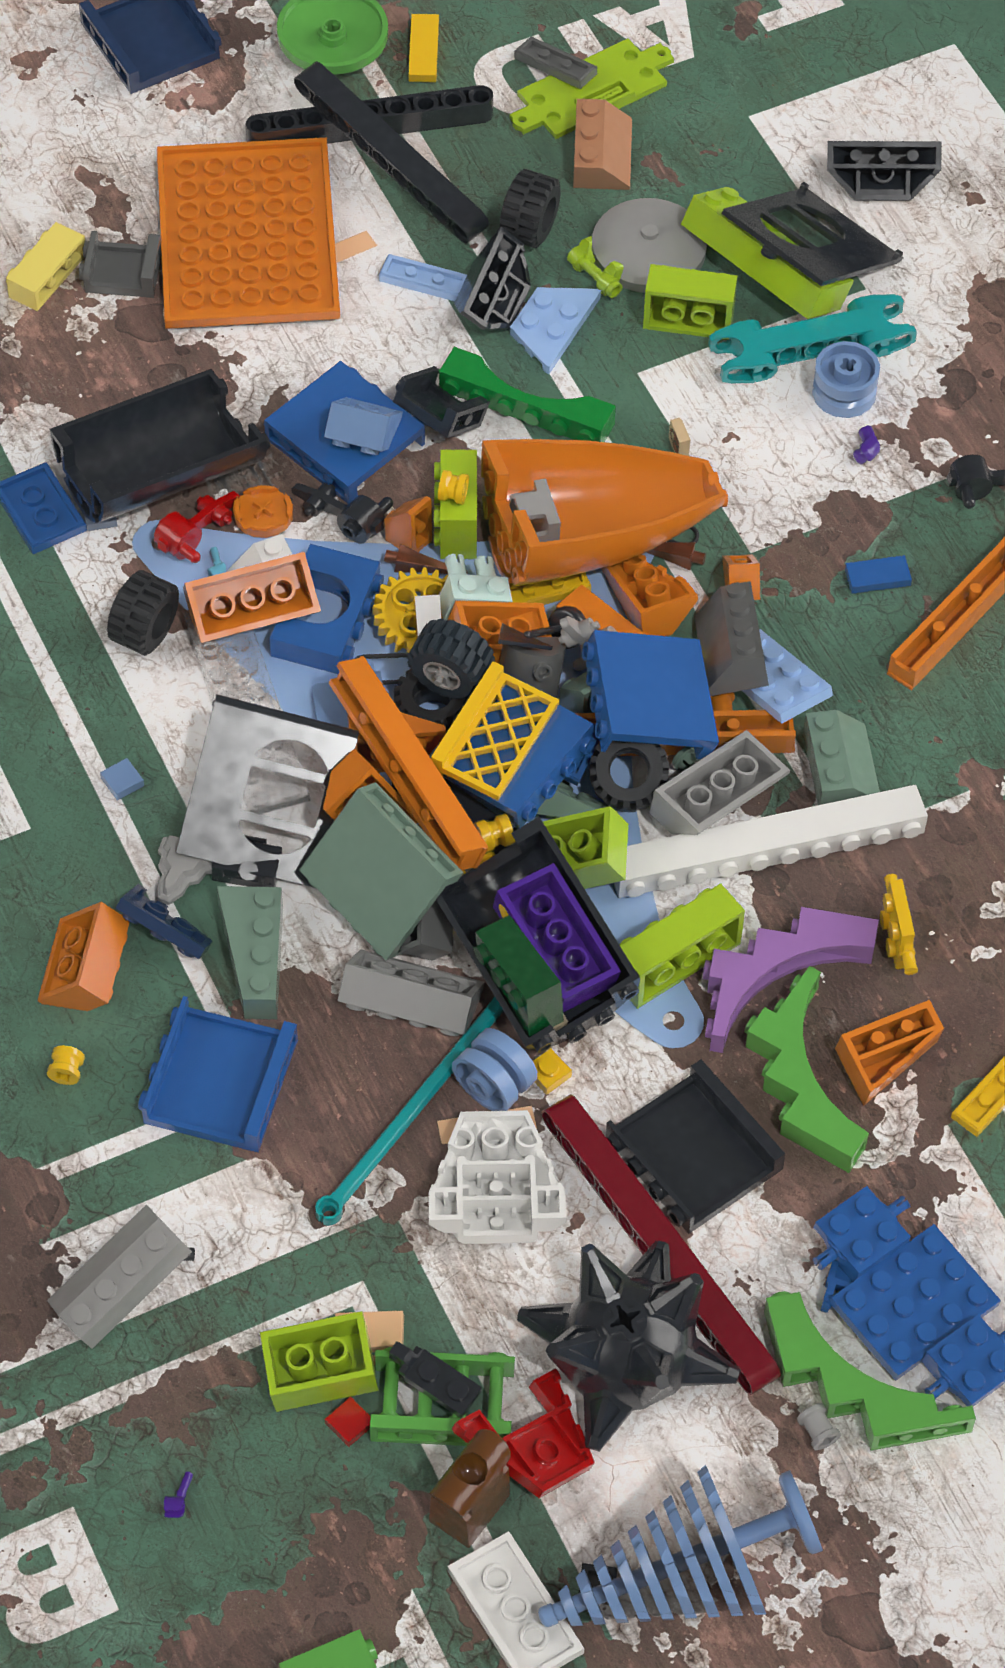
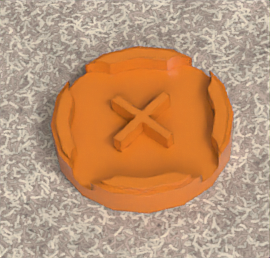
M259 485L250 487L243 491V495L239 499L237 497L234 501L233 518L236 526L245 534L253 537L268 538L282 533L289 527L293 519V504L286 493L284 495L279 492V488L274 486Z

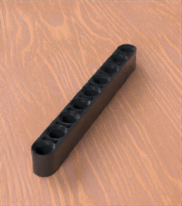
M316 61L294 78V84L302 96L461 242L468 244L489 226L488 218L479 207L323 64Z
M484 85L362 100L398 134L481 124L490 121L493 117V91ZM316 107L255 114L246 120L245 125L247 142L327 137V144L351 141Z

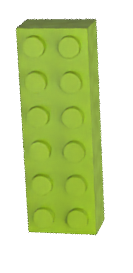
M724 187L693 195L681 222L682 226L806 319L841 310L854 280L847 278L820 286L779 255L774 260L764 257L761 254L764 244L721 214L724 208L747 203L746 200L739 196L738 191L735 189ZM760 218L762 223L773 234L789 243L799 246L791 239H789L787 236H785L780 231L771 226L769 223Z

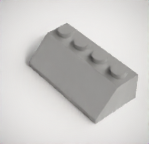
M746 730L655 789L650 814L671 834L698 835L790 773V769Z
M359 950L345 964L338 1001L347 1003L346 1007L352 1010L364 1011L369 1009L377 1011V1015L382 1018L396 1019L399 1017L409 1020V1024L416 1027L426 1028L429 1025L440 1028V1032L443 1034L459 1036V1034L464 1035L471 1026L485 982L395 958L385 960L376 953Z
M146 1204L63 1284L47 1302L67 1326L85 1344L93 1349L192 1251Z

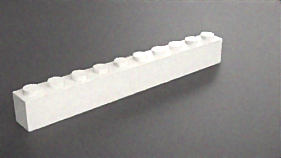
M912 785L709 828L698 835L681 834L627 846L626 880L615 882L614 885L619 898L627 896L638 897L646 892L655 890L666 891L675 886L688 883L699 884L707 879L731 877L736 873L749 870L760 871L768 866L781 863L792 864L800 859L809 857L820 858L829 853L842 850L853 851L861 846L870 844L881 845L898 838H914L925 832L928 815L917 786Z

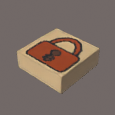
M681 418L671 419L669 440L675 453L689 456L690 437Z

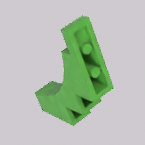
M782 1291L766 1298L764 1315L776 1362L781 1373L782 1386L786 1387L817 1381L822 1403L827 1409L825 1412L827 1418L856 1413L861 1414L870 1451L972 1433L976 1420L973 1406L951 1405L938 1412L933 1394L912 1392L885 1384L864 1374L844 1360L824 1340L814 1326L804 1306L800 1292L789 1293Z

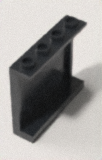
M702 1059L691 1065L689 1077L619 1124L615 1125L611 1120L606 1124V1138L626 1161L627 1166L636 1178L640 1177L647 1185V1191L652 1199L656 1202L660 1201L666 1207L672 1222L678 1227L682 1226L688 1234L776 1175L784 1167L785 1152Z

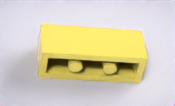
M55 222L49 230L43 232L37 244L25 253L22 261L8 272L6 283L9 298L38 311L84 259L83 247L85 236Z

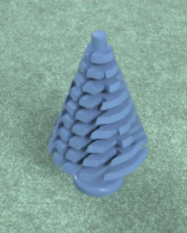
M705 1465L697 1473L721 1534L714 1537L711 1536L689 1480H687L680 1486V1489L702 1541L701 1543L694 1546L691 1545L674 1500L670 1495L663 1501V1505L682 1551L674 1554L671 1553L655 1511L652 1510L645 1518L661 1559L655 1562L651 1561L637 1525H635L628 1531V1535L641 1567L632 1571L620 1540L616 1541L610 1548L621 1576L612 1580L601 1554L593 1561L601 1585L592 1588L585 1570H583L576 1576L581 1593L572 1596L568 1586L565 1585L558 1591L561 1601L554 1604L549 1603L539 1608L538 1616L541 1623L545 1627H551L558 1624V1621L568 1618L571 1626H583L579 1613L588 1610L594 1625L606 1624L599 1605L607 1601L616 1622L629 1623L619 1598L627 1593L639 1621H651L640 1589L647 1586L650 1588L663 1621L674 1620L660 1583L661 1580L666 1578L670 1579L685 1618L696 1619L695 1610L680 1575L681 1572L688 1569L708 1617H720L700 1564L710 1561L731 1615L743 1616L720 1558L727 1554L731 1556L754 1614H766L741 1549L794 1528L798 1530L804 1546L810 1554L823 1551L791 1471H786L779 1476V1484L786 1500L784 1508L732 1529L708 1468Z

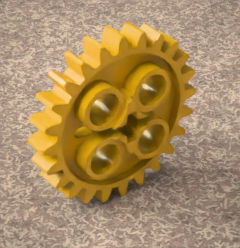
M423 567L421 574H417L415 569L411 568L409 576L399 571L398 580L390 576L388 577L387 585L381 584L379 594L375 595L372 615H375L373 625L379 626L377 635H386L385 645L394 642V652L397 653L402 648L406 649V653L410 652L418 638L415 605L416 591L420 593V596L439 595L448 575L441 579L437 569L432 575H428L426 567ZM400 601H405L409 604H402ZM406 627H413L416 630H409Z

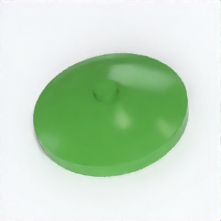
M290 0L279 14L277 38L282 52L297 66L306 69L318 61L332 74H344L369 65L382 53L388 39V21L383 8L376 0Z

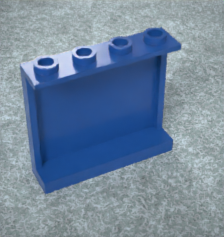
M341 360L264 420L265 433L270 443L322 484H333L336 488V495L347 504H350L358 496L357 487L411 443L415 441L421 446L425 445V425L423 422L395 404L393 400L382 393L376 384L369 383L355 368L347 366ZM348 397L403 411L401 421L389 449L382 452L379 451L378 455L361 452V446L350 444V447L346 448L332 444L333 439L324 437L331 403Z
M594 630L589 640L583 644L582 659L586 661L587 665L586 683L591 688L590 707L591 711L595 712V736L599 738L601 752H606L612 740L694 747L696 759H703L714 751L719 743L700 639Z
M507 685L501 691L503 701L519 698L518 691ZM540 701L528 703L531 715L545 712L548 705ZM523 705L506 708L510 720L526 716ZM558 705L498 801L445 774L443 778L446 777L513 816L515 828L519 829L527 821L530 822L534 819L538 808L543 802L553 797L558 785L565 777L572 775L582 757L592 752L596 744L594 725L565 707ZM501 710L488 712L485 716L488 725L504 721ZM529 723L512 727L516 739L530 736L532 733ZM507 729L491 732L494 744L511 740ZM486 734L472 736L470 739L473 749L489 745ZM514 747L497 751L501 763L512 761L516 758ZM436 748L429 754L430 758L433 755ZM492 752L475 756L479 768L496 764ZM470 758L457 760L453 766L462 772L474 769ZM499 772L482 775L484 783L494 788H497L501 782Z
M183 996L180 1006L174 1007L170 1017V1026L172 1027L169 1035L164 1034L159 1048V1053L161 1054L159 1062L152 1064L149 1074V1081L151 1082L148 1091L143 1090L139 1099L138 1109L142 1110L143 1122L147 1125L259 1152L298 1041L297 1024L284 1021L281 1030L190 1008L188 997Z

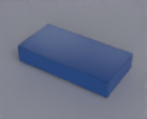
M905 555L845 564V572L851 594L911 586L912 578Z

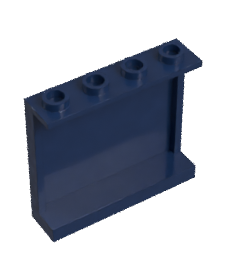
M89 0L79 3L81 24L130 94L220 59L219 46L222 45L221 38L216 30L210 28L205 14L197 10L194 0H119L99 9H95Z

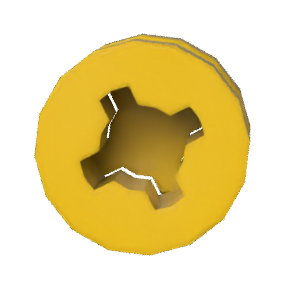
M443 470L439 482L438 500L446 501L447 499H452L456 504L463 505L468 491L469 475L462 473L457 476L453 475L451 471Z
M62 1045L54 1047L51 1054L53 1063L48 1066L47 1076L59 1084H77L80 1079V1071L78 1069L84 1064L85 1055L82 1051L71 1046Z

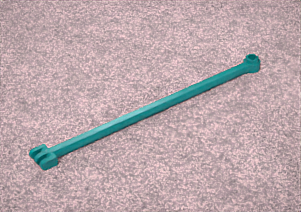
M496 997L482 1011L331 1195L321 1197L316 1202V1218L321 1223L323 1222V1225L331 1226L341 1220L343 1214L342 1207L453 1074L452 1062L466 1048H471V1042L484 1029L491 1028L504 1012ZM326 1211L335 1213L333 1216L323 1215Z

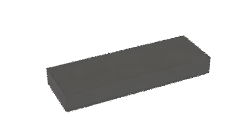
M532 36L514 51V58L579 89L597 75V66Z

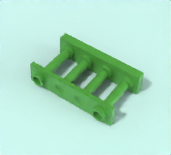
M392 1347L376 1350V1371H385L383 1411L379 1415L371 1414V1441L466 1446L468 1443L452 1431L454 1424L462 1418L454 1413L449 1418L434 1417L431 1415L432 1399L419 1391L418 1412L416 1415L400 1416L396 1413L399 1383L398 1370L401 1366L389 1359V1351ZM430 1352L468 1378L469 1375L490 1376L487 1420L500 1437L503 1438L510 1434L512 1421H504L501 1418L503 1377H514L515 1357L507 1356L500 1352H493L488 1355Z

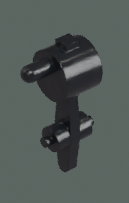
M970 454L956 459L951 464L947 480L949 486H954L956 496L963 500L964 506L967 509H972L976 504V500L986 497L992 491L993 485L1005 486V470H990L984 457Z
M296 483L291 488L295 496L305 501L303 507L305 509L304 513L307 516L316 517L322 511L337 516V524L342 533L350 540L360 544L365 543L373 534L377 535L383 529L384 514L393 506V500L390 497H384L377 504L374 500L364 495H358L350 504L346 505L335 499L336 488L333 484L323 483L318 489L301 483Z

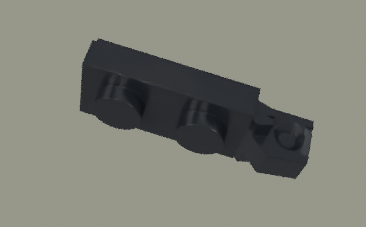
M396 1341L389 1351V1359L401 1366L398 1373L404 1377L407 1383L460 1418L464 1417L482 1392L480 1385L425 1349L423 1350L416 1346L412 1351Z

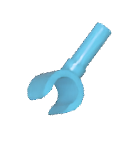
M212 547L210 552L214 566L207 569L209 576L226 572V565L220 560L217 547Z

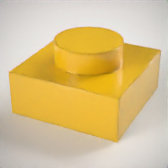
M551 1048L533 1060L538 1072L535 1084L546 1095L572 1077V1070Z

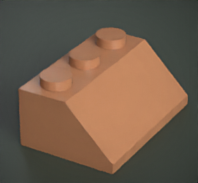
M577 99L573 188L630 190L632 118L604 99Z

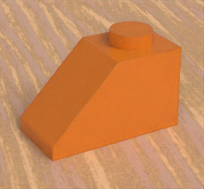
M424 496L407 501L396 510H392L384 519L385 540L397 548L402 544L417 552L432 541L431 498Z
M753 554L722 556L725 586L736 582L751 581L754 600H760V563Z

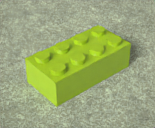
M722 883L712 889H704L690 903L677 906L669 916L661 921L651 922L643 932L635 937H628L619 944L640 977L639 993L629 999L637 1009L705 966L706 960L712 961L714 949L730 951L741 944L745 910Z

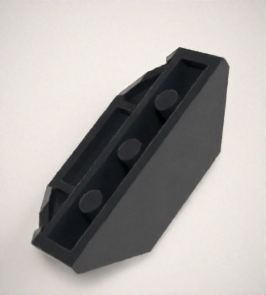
M827 141V171L854 201H911L941 171L942 141Z
M503 227L496 231L474 260L454 303L460 314L482 330H510V326L517 318L531 287L528 265L524 256V243Z

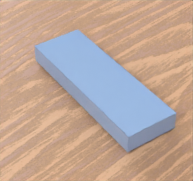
M388 254L379 273L380 282L451 301H456L467 277V274Z

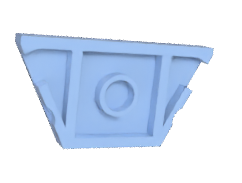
M537 287L510 326V335L519 344L524 346L525 351L531 358L535 356L540 361L542 370L545 373L550 374L600 300L601 290Z

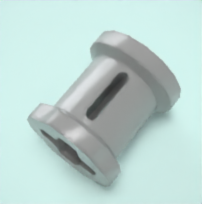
M823 1403L815 1404L805 1409L797 1417L799 1425L805 1426L813 1440L811 1446L814 1450L827 1448L841 1437L839 1429L833 1428L825 1415L827 1409Z

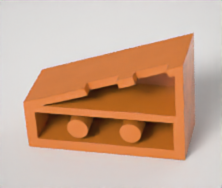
M930 1000L840 1036L835 1050L863 1106L937 1043L944 1027Z

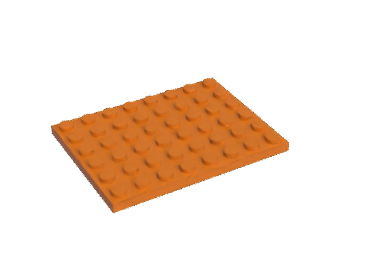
M327 137L157 147L165 329L340 319Z

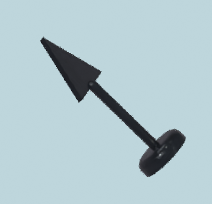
M563 606L550 614L548 618L549 627L529 630L522 633L502 623L498 644L552 650L553 646L534 637L552 634V637H560L562 630L560 619L569 616L580 622L586 618L576 607ZM576 644L572 647L566 646V649L578 647L580 644Z

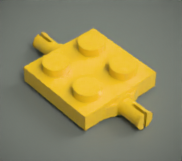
M888 874L884 877L887 893L883 894L884 910L880 911L882 930H887L889 937L886 938V951L888 957H893L896 969L904 968L906 975H913L918 972L914 956L915 949H913L915 932L903 879L897 880L896 874Z

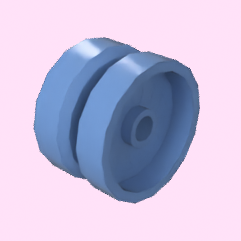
M843 341L833 343L822 349L816 358L812 390L815 403L824 412L842 418L860 416L870 410L876 400L880 363L877 356L868 347L856 342Z
M494 1028L484 1029L471 1042V1048H466L452 1062L453 1073L463 1089L475 1101L491 1111H507L518 1100V1093L525 1092L537 1080V1069L526 1051L508 1035Z

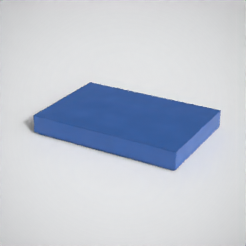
M47 462L0 481V503L32 554L87 531L86 523Z

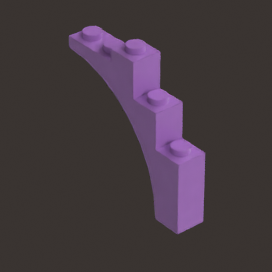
M801 907L800 918H793L790 933L758 928L756 940L749 939L747 954L714 949L712 961H705L703 979L709 980L707 993H712L710 1009L716 1010L715 1018H708L705 1033L706 1038H711L710 1051L723 1053L729 1031L739 1013L757 993L775 980L796 970L818 964L837 962L871 964L879 920Z

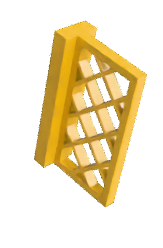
M493 661L434 751L431 760L442 776L445 774L498 801L557 709L559 699L504 673V666ZM507 685L518 691L519 698L503 701L501 691ZM540 701L548 705L545 712L531 715L528 703ZM523 705L526 716L510 720L506 708ZM501 710L504 721L488 725L485 717L486 714ZM529 723L532 731L530 736L516 739L512 727ZM507 729L511 740L494 744L491 732ZM486 734L489 745L473 749L470 742L472 736ZM514 747L516 758L512 761L501 763L497 751ZM492 752L496 764L479 768L475 756ZM470 758L474 769L462 772L453 766L457 760ZM499 772L501 782L497 788H494L484 783L482 775Z

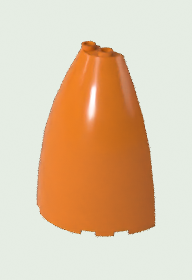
M509 439L482 441L481 478H484V487L488 495L483 496L482 501L484 518L489 520L491 536L488 537L496 567L501 577H508L509 584L524 585L561 579L616 565L662 545L690 529L720 507H727L728 505L727 491L719 483L718 473L713 471L709 461L705 459L627 444L587 440ZM546 479L561 522L559 540L540 542L526 510H514L512 513L509 506V496L515 493L532 491L534 480Z

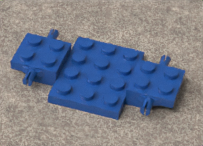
M866 1186L817 1220L813 1227L822 1237L827 1247L824 1252L813 1258L815 1266L818 1265L817 1268L823 1270L827 1265L836 1260L839 1262L840 1268L852 1280L851 1284L831 1297L830 1304L895 1381L922 1362L937 1380L924 1389L925 1394H933L936 1400L937 1397L949 1390L958 1396L966 1406L974 1407L1005 1384V1331L998 1334L982 1319L998 1307L1001 1300L935 1224L909 1241L911 1236L901 1226L896 1217L910 1208V1203L908 1200L905 1201L906 1198L904 1196H900L893 1203L886 1206Z

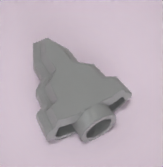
M171 835L163 837L158 849V854L161 856L158 867L162 873L158 882V900L167 905L182 897L190 885L199 884L206 874H212L213 863L176 853L179 837Z

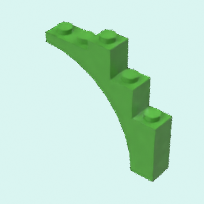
M809 966L803 976L798 974L789 989L791 993L786 999L781 998L773 1011L764 1007L758 1017L755 1015L751 1017L744 1031L747 1034L746 1048L769 1060L761 1074L764 1077L763 1091L786 1103L779 1115V1120L782 1121L780 1135L850 1173L866 1149L869 1133L849 1120L828 1099L816 1081L807 1060L803 1039V1022L807 1008L818 990L821 974L820 971Z

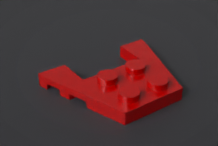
M556 1368L536 1378L529 1386V1389L548 1413L502 1438L511 1452V1458L506 1464L509 1468V1476L538 1498L547 1495L584 1474L595 1464L590 1449L585 1447V1436L581 1426L574 1421L570 1411L572 1403L568 1394L563 1393L560 1385L562 1378ZM480 1409L458 1420L452 1427V1431L467 1443L470 1442L478 1430L487 1429L497 1433Z

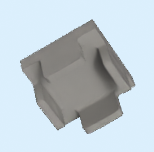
M546 479L534 480L532 491L515 493L509 496V506L512 513L514 510H526L540 542L559 540L561 522Z

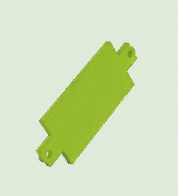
M627 38L583 59L597 66V75L581 89L551 75L517 91V96L526 107L510 114L513 127L524 135L544 126L555 139H558L576 129L577 99H604L620 109L667 86V80L658 70L674 63L671 50L658 43L640 51Z

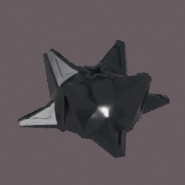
M655 1241L627 1274L620 1270L593 1244L589 1243L581 1247L579 1297L573 1303L524 1306L519 1309L517 1321L549 1343L545 1350L548 1357L571 1381L574 1388L583 1395L585 1447L600 1452L632 1411L646 1409L650 1405L675 1394L682 1386L737 1383L740 1369L696 1336L695 1325L704 1281L696 1273L671 1280L669 1244L666 1242Z

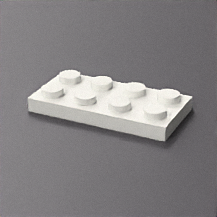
M509 1531L448 1566V1573L508 1668H560L584 1654V1647L566 1619L558 1621V1624L551 1627H545L541 1623L538 1616L539 1608L549 1603L554 1604L555 1602Z

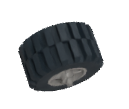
M438 619L437 621L431 620L428 624L426 623L408 654L407 663L408 667L411 668L412 674L431 691L444 697L467 700L491 663L495 661V657L493 656L492 648L488 646V642L475 630L453 620Z

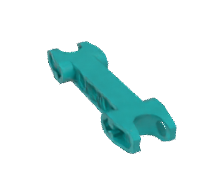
M873 294L852 300L847 306V312L764 329H762L760 322L754 319L736 322L709 335L708 346L710 351L716 354L730 353L737 356L721 365L720 377L722 382L731 384L756 383L772 378L778 371L777 366L817 358L822 349L833 343L843 341L856 342L868 347L877 357L887 356L916 342L917 331L915 326L910 324H893L887 321L903 312L904 300L902 296L895 294ZM895 304L893 307L885 309L886 306ZM907 335L906 337H904V338H902V339H895V338H898V337H900V336ZM729 338V340L717 343L721 339ZM740 369L736 373L728 374L730 371Z

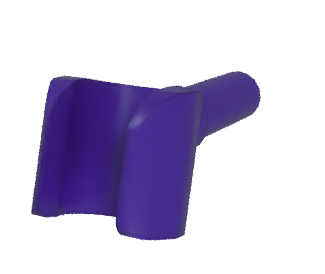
M185 1472L176 1497L165 1496L164 1517L181 1518L184 1516L186 1492L193 1478L191 1472Z

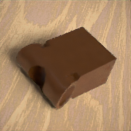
M487 1429L478 1430L429 1493L432 1496L430 1500L429 1522L467 1548L471 1547L510 1496L509 1468L506 1464L511 1458V1452L506 1442L497 1433Z

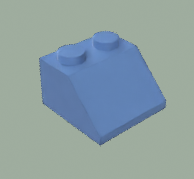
M345 397L331 403L324 437L333 439L332 444L349 448L350 444L361 446V452L378 455L379 451L382 452L389 449L401 421L403 411Z

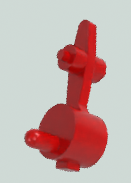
M231 491L217 500L210 495L200 496L197 499V509L200 512L191 519H187L177 511L169 513L157 524L154 533V541L158 544L157 548L165 554L169 552L179 560L186 558L192 563L199 562L201 555L195 549L202 538L201 529L212 522H215L220 527L226 524L230 525L232 522V511L229 509L234 506V501L237 497L239 499L240 495L235 491Z

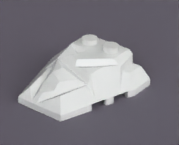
M528 1110L460 1112L448 1142V1152L445 1159L441 1160L438 1168V1177L435 1184H432L429 1190L430 1226L443 1233H453L457 1240L463 1244L532 1243L537 1240L538 1231H553L566 1223L565 1189L562 1183H558L553 1172L554 1165L551 1159L546 1157L542 1149L543 1142Z

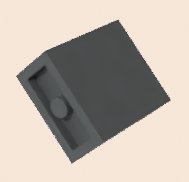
M91 231L90 239L84 242L83 257L86 258L85 263H80L79 280L84 281L85 293L154 298L162 258L160 235L149 234L147 245L101 242L98 240V232Z

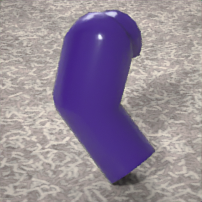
M870 425L862 427L858 432L863 443L859 449L853 452V456L859 464L872 461L880 452V444Z

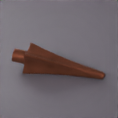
M665 542L646 552L687 570H691L692 563L704 565L706 553L695 551L696 542Z
M400 544L398 552L386 550L384 562L396 564L394 572H410L411 568H414L416 572H422L423 567H426L428 573H434L437 569L440 574H448L445 562L421 554Z

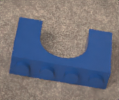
M310 543L306 552V559L315 589L330 592L341 597L347 603L348 608L339 618L327 623H311L299 619L277 623L270 636L271 657L339 674L340 671L336 667L338 662L353 659L355 651L353 645L355 640L360 641L365 625L363 623L365 616L370 617L372 613L373 597L375 592L379 593L380 586L384 582V575L380 574L379 561Z

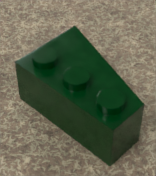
M508 915L476 931L477 946L474 947L475 955L478 961L487 967L527 1036L531 1037L549 1025L554 1027L564 1022L561 982L512 917Z

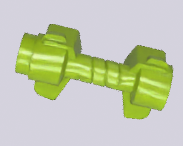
M592 236L582 239L580 244L569 252L567 261L576 271L581 272L585 270L596 280V287L601 290L602 295L609 296L610 298H615L619 295L623 288L620 278L624 266L619 262L612 261L604 271L594 264Z

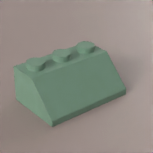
M839 710L806 713L803 736L817 804L822 805L879 793L880 790L865 724Z

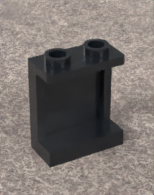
M436 366L405 375L398 381L396 385L397 392L393 402L446 438L479 428L490 404V401L482 396L461 402L436 385V379L440 370Z

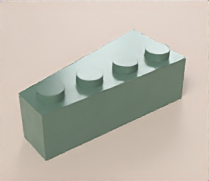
M217 886L219 910L222 916L244 1019H277L283 920L282 887Z

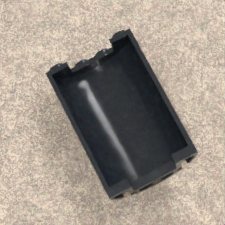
M212 369L49 429L57 463L62 462V468L66 474V477L63 479L80 510L94 523L111 519L257 463L265 458L267 450L270 449L268 436L265 432H260L254 423L248 424L247 436L239 419L233 418L226 408V395H228L226 382L223 378L219 379Z
M538 816L511 833L516 843L481 863L478 868L463 874L457 882L446 886L436 900L525 1047L529 1050H536L537 1053H542L552 1046L567 1040L570 1043H575L587 1035L586 1030L596 1024L602 1026L613 1020L615 1017L614 1011L639 993L640 977ZM554 863L621 972L616 985L563 1012L568 1020L566 1026L555 1031L552 1025H549L533 1036L528 1037L499 987L494 982L487 967L478 961L474 952V947L477 946L475 932L500 920V917L493 908L497 890Z

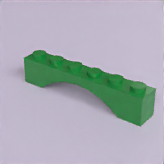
M455 346L439 370V387L452 396L465 400L482 396L490 401L489 409L495 410L504 416H511L522 420L529 425L549 430L559 436H565L573 440L605 442L615 425L616 405L591 396L554 399L522 392L498 378L488 368L481 356Z

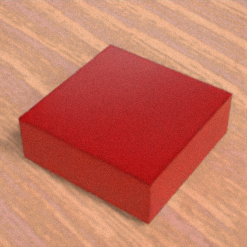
M350 1397L325 1418V1424L350 1447L370 1429L371 1416Z

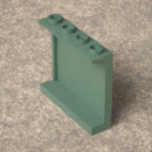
M376 782L356 790L299 870L308 879L309 884L318 889L329 901L331 907L339 911L351 924V927L361 934L372 946L373 950L385 960L403 954L401 953V946L444 888L457 882L464 873Z

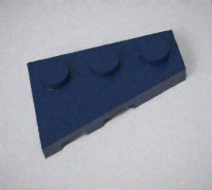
M139 883L120 899L116 909L122 912V916L126 920L134 924L140 923L147 927L155 938L162 941H170L178 946L177 949L180 953L187 957L200 959L213 942L187 920L180 917H171L166 904L159 900H156V902L144 896L147 889Z

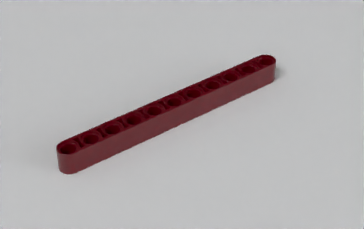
M570 1094L542 1110V1117L549 1131L642 1255L645 1254L655 1241L666 1242L669 1244L671 1280L693 1273L701 1276L704 1284L696 1327L717 1353L740 1369L737 1381L745 1392L752 1395L780 1378L779 1367L771 1354L576 1097Z

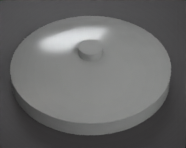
M656 198L633 199L612 207L598 220L592 234V251L596 266L604 271L612 261L623 264L624 269L620 278L623 288L645 293L650 264L700 270L705 261L707 244L681 225L687 209L673 202Z

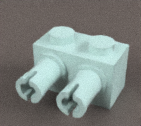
M456 554L448 555L445 558L448 577L439 594L443 619L448 620L455 600L513 602L508 577L496 576L494 561L491 556H487L486 560L485 556H479L474 560L477 575H467L463 555L458 554L457 559Z

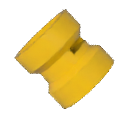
M505 813L496 816L493 821L481 820L474 823V826L489 847L486 852L493 851L495 846L499 844L506 847L515 843V839L511 834L513 828L509 817Z

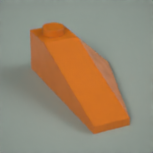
M642 554L616 565L601 568L628 620L646 635H672L698 601L697 593L686 579L679 575L674 578L667 574V568L662 565L653 566L647 562L646 556Z

